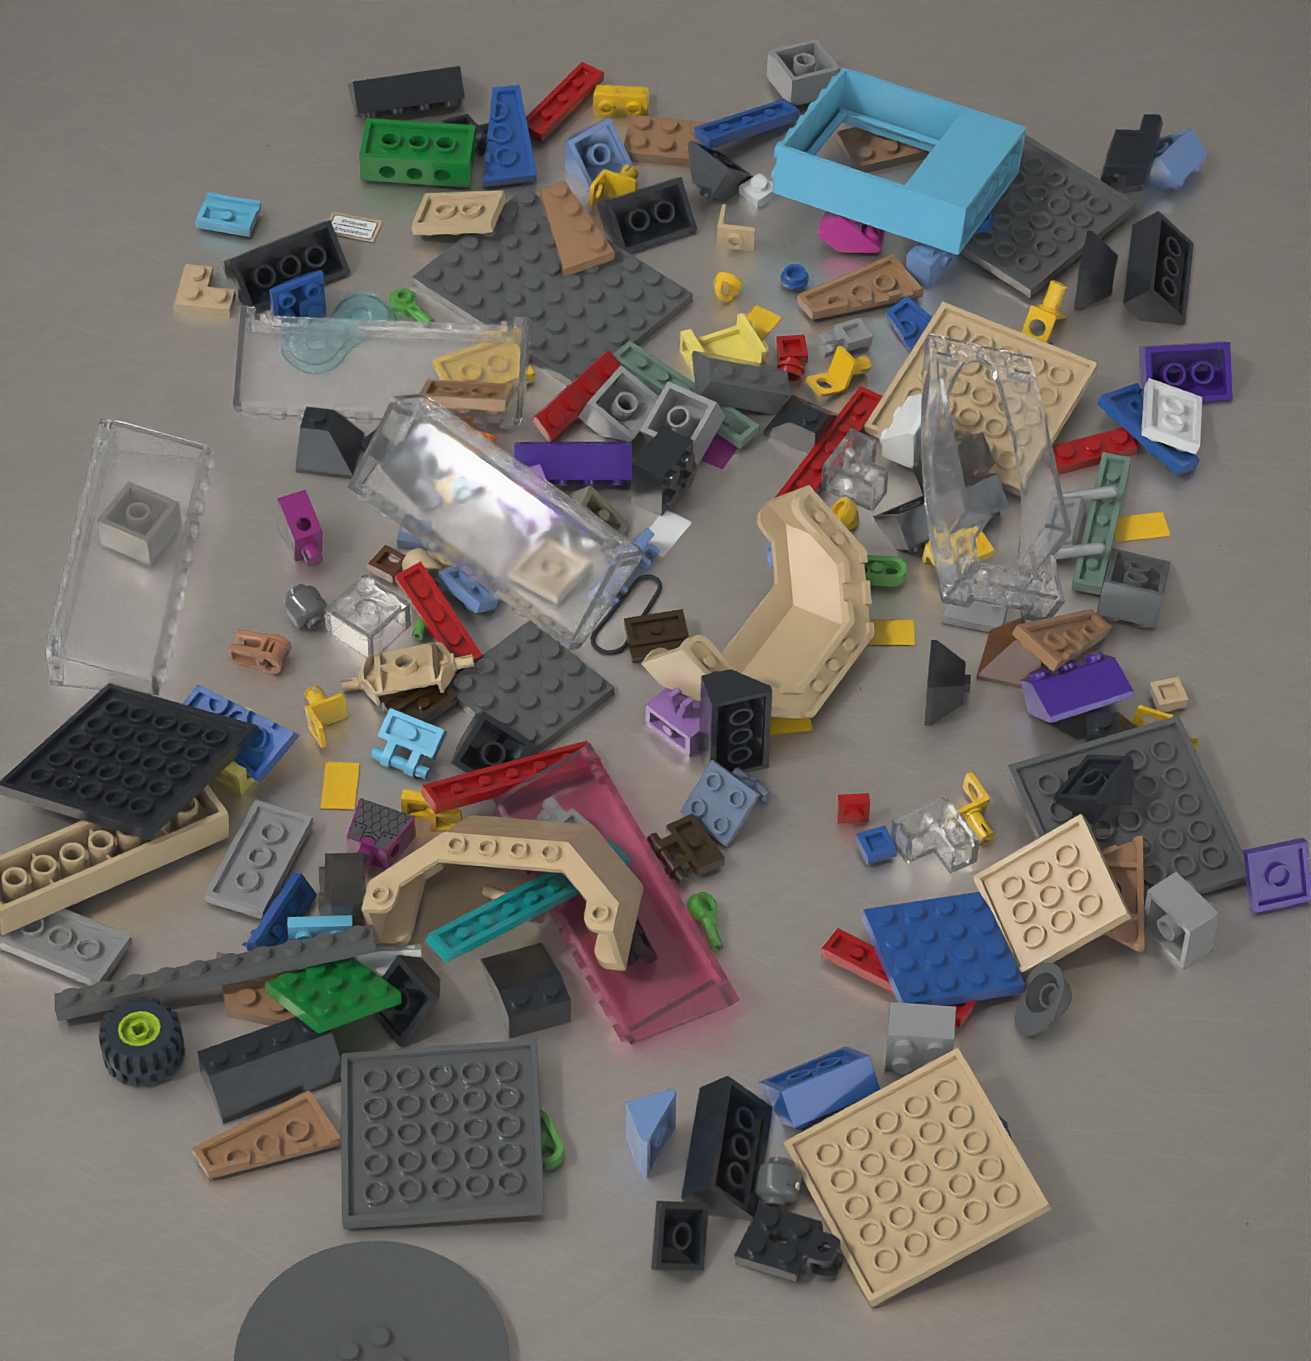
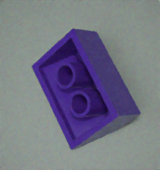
M1230 342L1139 346V368L1143 392L1144 386L1150 378L1201 396L1202 401L1233 400Z
M1102 651L1086 654L1085 659L1078 662L1070 660L1054 672L1047 669L1034 670L1029 673L1030 677L1020 680L1028 715L1050 723L1135 696L1134 690L1116 658L1103 654Z

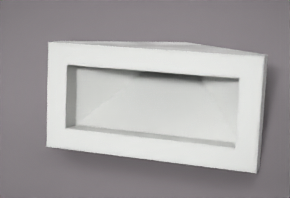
M421 944L376 946V952L357 956V959L382 978L398 955L421 957L422 949Z

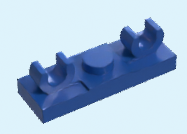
M294 873L290 880L281 886L283 890L279 896L273 898L274 902L261 919V923L250 932L252 936L248 942L242 944L247 952L260 946L271 947L287 942L289 939L288 917H303L317 897L316 892L302 873Z

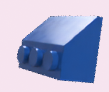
M847 1046L759 1081L760 1088L781 1123L796 1130L811 1126L814 1123L813 1120L821 1116L831 1117L842 1111L843 1107L855 1104L880 1090L870 1055Z

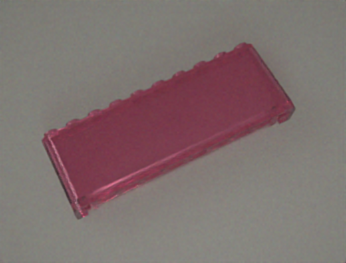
M591 743L493 799L498 808V811L493 813L495 817L538 820L537 815L544 810L542 807L543 802L552 797L566 812L571 808L576 810L596 827L606 841L612 840L631 859L629 869L644 887L637 917L658 957L651 964H648L639 957V960L634 965H626L625 971L603 968L598 963L595 955L598 933L590 931L585 924L584 913L587 901L581 894L548 910L554 922L559 919L562 922L563 927L558 930L566 944L570 945L573 943L577 950L572 952V955L580 969L587 967L590 972L585 978L594 994L600 991L604 997L599 1003L608 1018L614 1015L617 1023L612 1026L621 1042L628 1040L630 1045L725 1009L740 1001L728 977L708 946ZM525 870L528 875L534 873L536 878L546 873L544 871Z

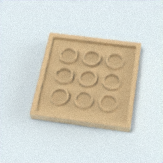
M1082 814L973 876L980 894L992 910L1023 980L1039 964L1045 962L1053 963L1132 918L1089 824Z

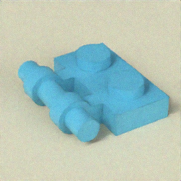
M390 708L377 735L380 739L387 741L384 750L375 746L371 751L370 757L380 761V765L391 768L393 766L404 771V774L409 777L415 778L417 776L427 780L431 769L421 765L423 757L425 756L432 760L436 759L447 732L444 729ZM399 746L412 751L409 760L397 755Z

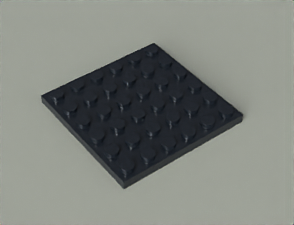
M108 683L0 780V795L150 840L259 736L258 725Z

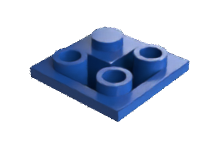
M321 270L309 272L285 281L269 290L272 326L275 333L326 314L324 275Z

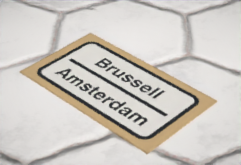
M332 212L329 218L337 236L373 243L382 224V221Z

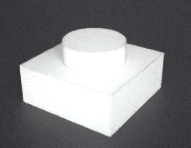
M760 173L739 186V194L756 208L761 207L778 196V194L772 193L773 183Z

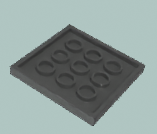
M531 620L483 654V658L474 662L475 667L465 668L455 675L447 686L457 695L456 705L472 718L475 714L485 711L533 742L535 745L528 756L538 754L615 695V687Z

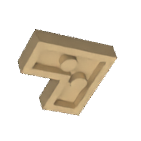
M185 264L174 301V311L230 318L236 298L235 289L210 287L214 275L212 266Z

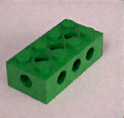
M366 118L359 153L360 180L470 188L476 154V126Z

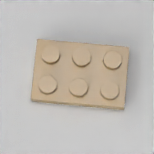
M504 190L425 193L411 224L413 235H459L461 233L485 234L493 232L506 201Z

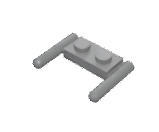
M1112 485L1056 493V501L1053 504L1044 542L1045 549L1042 550L1044 561L1097 555L1105 552L1106 546L1103 542L1077 545L1086 506L1084 501L1116 497L1119 493L1117 486Z

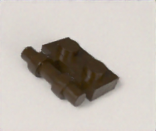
M693 813L666 825L667 837L661 839L657 833H652L647 837V842L651 846V853L656 859L662 861L668 877L674 879L679 886L685 885L689 881L685 871L690 868L698 877L724 865V855ZM677 848L682 856L675 859L670 851Z

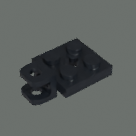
M760 1203L734 1254L736 1264L794 1282H798L803 1270L807 1276L821 1280H834L843 1263V1256L838 1252L841 1247L840 1239L835 1235L823 1232L822 1221ZM784 1238L786 1244L780 1243L778 1247H774L773 1240ZM833 1263V1265H832L830 1268H822V1267L820 1266V1265H830V1264Z

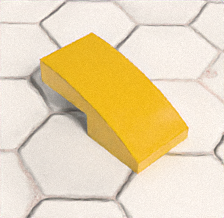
M403 789L401 795L402 812L415 816V819L430 821V831L443 833L462 821V811L458 808L435 814L421 795V792Z

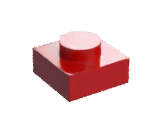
M805 335L776 336L779 361L784 360L786 357H793L799 359L801 364L808 363Z
M869 793L838 795L836 813L838 823L857 824L869 822Z

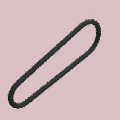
M650 574L642 575L630 585L628 591L619 599L620 601L612 607L593 630L590 639L595 650L611 655L622 652L628 646L626 639L620 648L605 650L596 644L595 636L635 586L643 579H652L657 582L658 588L642 615H647L663 588L662 582L658 577Z

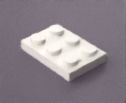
M1149 378L1144 386L1141 435L1151 441L1162 442L1173 446L1179 451H1187L1196 455L1201 439L1202 397Z

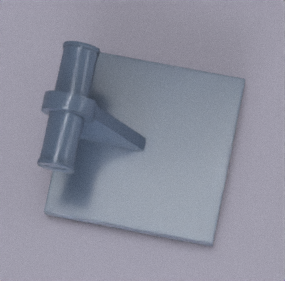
M711 760L680 813L684 816L693 813L708 834L724 846L729 847L757 799L760 798L763 802H766L770 798L772 791L759 783L760 780L754 775L749 776L738 767L731 773L715 760Z

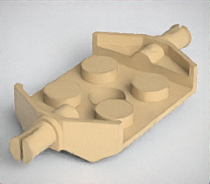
M433 642L370 655L365 658L362 671L358 672V677L341 680V687L343 693L358 689L364 690L377 705H381L380 695L424 688L438 684L440 693H443L454 677V672L458 669L475 667L472 654L455 658L454 654H450L442 642Z

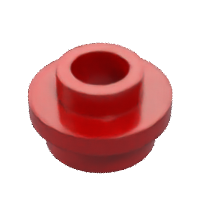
M786 357L777 363L778 368L787 372L788 380L790 381L800 380L801 375L805 373V366L797 358Z

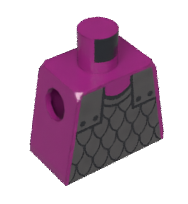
M306 489L277 498L278 530L293 560L300 561L304 559L307 566L318 565L323 561L321 554L323 532Z
M360 798L346 838L347 853L353 858L350 863L351 868L359 874H366L371 865L383 869L390 868L416 836L415 816Z

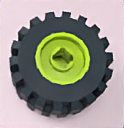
M140 997L139 1001L134 1002L133 999L126 1000V1004L123 1006L120 1004L114 1006V1012H108L104 1016L105 1022H101L99 1027V1042L104 1063L112 1077L117 1076L118 1081L123 1084L128 1080L130 1086L135 1087L139 1083H144V1087L151 1086L153 1081H157L159 1084L165 1081L164 1076L168 1075L171 1077L176 1072L175 1067L181 1066L183 1062L182 1056H185L184 1039L177 1013L172 1011L171 1006L167 1003L161 1005L160 1000L155 998L152 1001H147V997Z

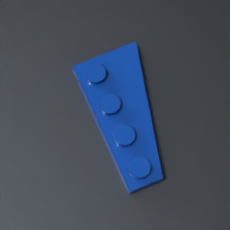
M197 685L183 702V704L258 725L259 736L234 761L246 768V772L259 783L263 782L300 736L200 685Z

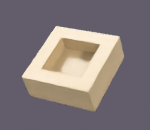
M1179 676L1149 683L1148 690L1157 710L1165 712L1188 706L1189 699Z

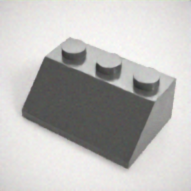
M693 351L692 353L696 394L715 401L718 405L776 415L790 396L787 372L774 365L700 351Z

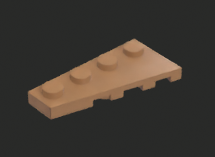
M565 180L540 189V199L547 222H549L552 239L556 245L564 277L614 260L615 251Z
M1093 609L1018 624L1012 635L1021 642L1024 649L1032 652L1054 672L1107 637L1112 626L1096 614Z

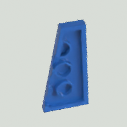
M520 85L492 88L482 187L537 181Z
M908 296L886 311L887 320L909 352H911L931 321L932 316Z
M1138 383L1101 395L1097 405L1110 418L1126 429L1131 436L1144 445L1149 453L1162 461L1171 472L1178 476L1196 469L1200 459L1195 454L1179 451L1173 446L1151 441L1141 435L1144 397L1141 395L1143 389Z

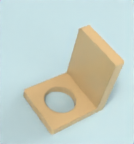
M722 204L717 225V247L754 251L755 228L726 224V205Z

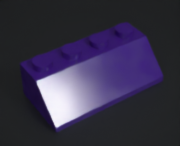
M515 442L514 472L540 464L546 480H550V485H567V480H579V485H597V480H608V485H626V480H632V442Z

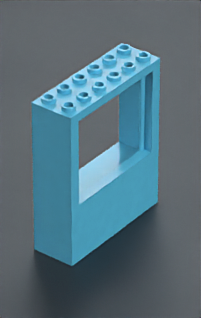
M843 67L836 76H832L827 88H823L820 91L818 99L810 103L807 112L804 115H800L794 128L788 130L785 139L777 143L774 150V157L777 160L771 174V181H774L772 193L959 255L1019 173L1027 127ZM841 123L930 152L905 185L815 156Z

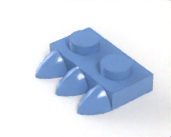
M458 566L439 570L435 580L445 588L447 593L457 597L465 604L468 610L475 613L496 609L498 602L504 597V591L487 589L490 586V580L474 577L476 569L471 567Z

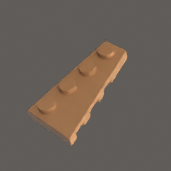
M891 254L798 294L797 303L812 320L900 302L907 296L910 299L923 297V288L899 260Z
M310 1090L193 1147L192 1151L193 1156L207 1178L212 1179L340 1146L341 1137Z

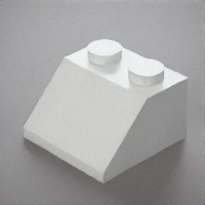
M932 390L907 397L903 406L896 408L891 426L889 428L886 427L880 436L879 443L882 444V457L906 467L915 468L939 427L940 392Z

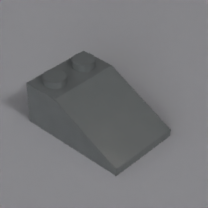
M1113 548L1096 614L1102 615L1105 619L1111 621H1129L1140 628H1148L1149 626L1155 628L1171 562Z

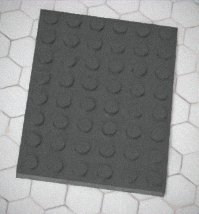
M524 188L504 204L493 232L485 234L467 233L412 276V285L493 338L498 339L511 334L528 361L567 386L604 352L610 350L614 354L628 341L639 346L693 301V293L608 239L606 240L615 251L614 260L564 277L541 199L527 188Z

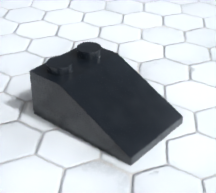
M542 942L480 959L509 1039L571 1022L570 996L559 970Z

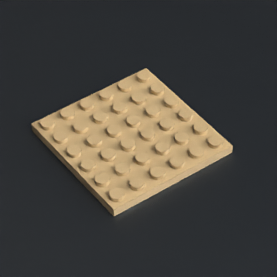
M942 302L864 425V433L880 439L883 430L891 426L896 408L898 406L902 407L907 397L936 390L940 392L939 427L922 457L966 475L998 473L1003 489L1021 497L1096 373L1098 363Z
M959 1048L948 1052L783 1142L792 1160L796 1163V1167L801 1171L802 1178L833 1235L840 1239V1249L871 1307L1051 1210L1046 1198Z

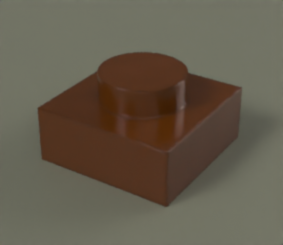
M384 545L368 563V571L393 584L396 581L395 575L402 572V561L406 555Z

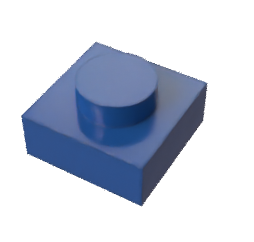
M885 825L856 834L855 842L867 865L897 856V848Z

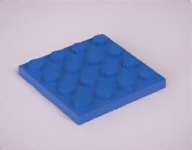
M980 892L863 909V923L898 1003L947 1006L975 1000L1022 994L1024 992L1025 982L992 910Z

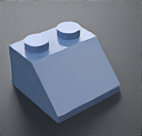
M1192 128L1159 138L1148 185L1159 191L1167 188L1175 190L1186 183L1185 178L1188 175L1195 173L1202 167L1201 162L1208 156V153Z

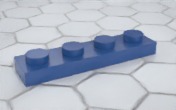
M781 99L697 126L694 130V137L709 149L718 148L721 145L740 141L743 138L798 121L800 110L787 100Z

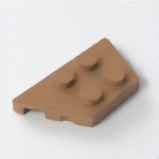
M1143 836L1133 837L1131 842L1118 847L1115 844L1102 851V855L1132 917L1104 933V935L1137 952H1143L1145 947Z
M217 952L216 958H220L225 953ZM301 969L222 985L227 1017L268 1026L296 1017L266 994V982L278 978L282 974L292 973Z

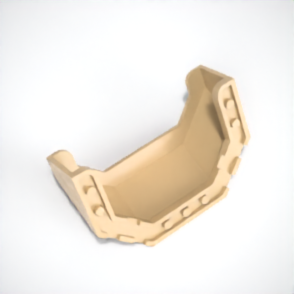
M808 485L768 500L758 512V527L771 542L774 586L722 654L703 635L688 637L678 648L670 651L665 648H656L650 651L641 664L661 686L671 690L677 687L681 690V694L700 701L701 676L715 671L720 672L732 669L771 686V718H813L875 635L874 622H870L868 606L872 604L870 581H866L864 565L868 562L867 550L811 486Z
M470 815L368 882L362 912L367 924L372 925L376 946H404L410 942L425 882L428 878L442 870L445 863L564 873L587 901L584 921L590 931L598 933L595 945V955L598 963L603 968L622 971L626 970L644 888L643 884L594 825Z

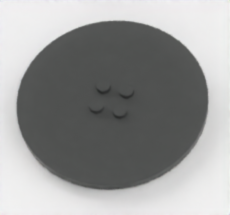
M362 1241L331 1247L312 1254L295 1263L275 1278L255 1300L241 1325L236 1341L234 1361H510L507 1332L494 1301L482 1285L461 1266L442 1255L415 1245L390 1241Z

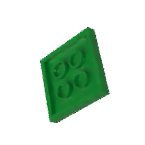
M354 957L309 966L292 973L282 974L278 978L266 982V994L318 1034L401 1004V992Z

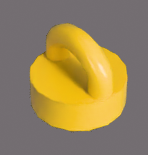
M724 271L718 272L713 281L715 294L724 303L730 302L734 296L739 294L742 288V282L738 277Z
M847 497L837 500L831 510L847 529H854L859 522L856 503Z

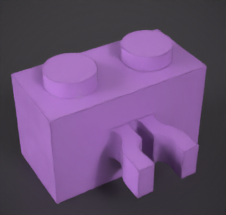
M677 687L674 690L665 688L645 704V723L689 757L699 750L700 705L691 697L681 694V690Z

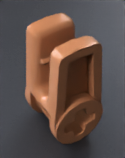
M238 629L235 634L236 644L229 646L227 654L231 663L275 675L281 671L283 666L282 660L284 656L290 653L292 646L285 637L278 634Z

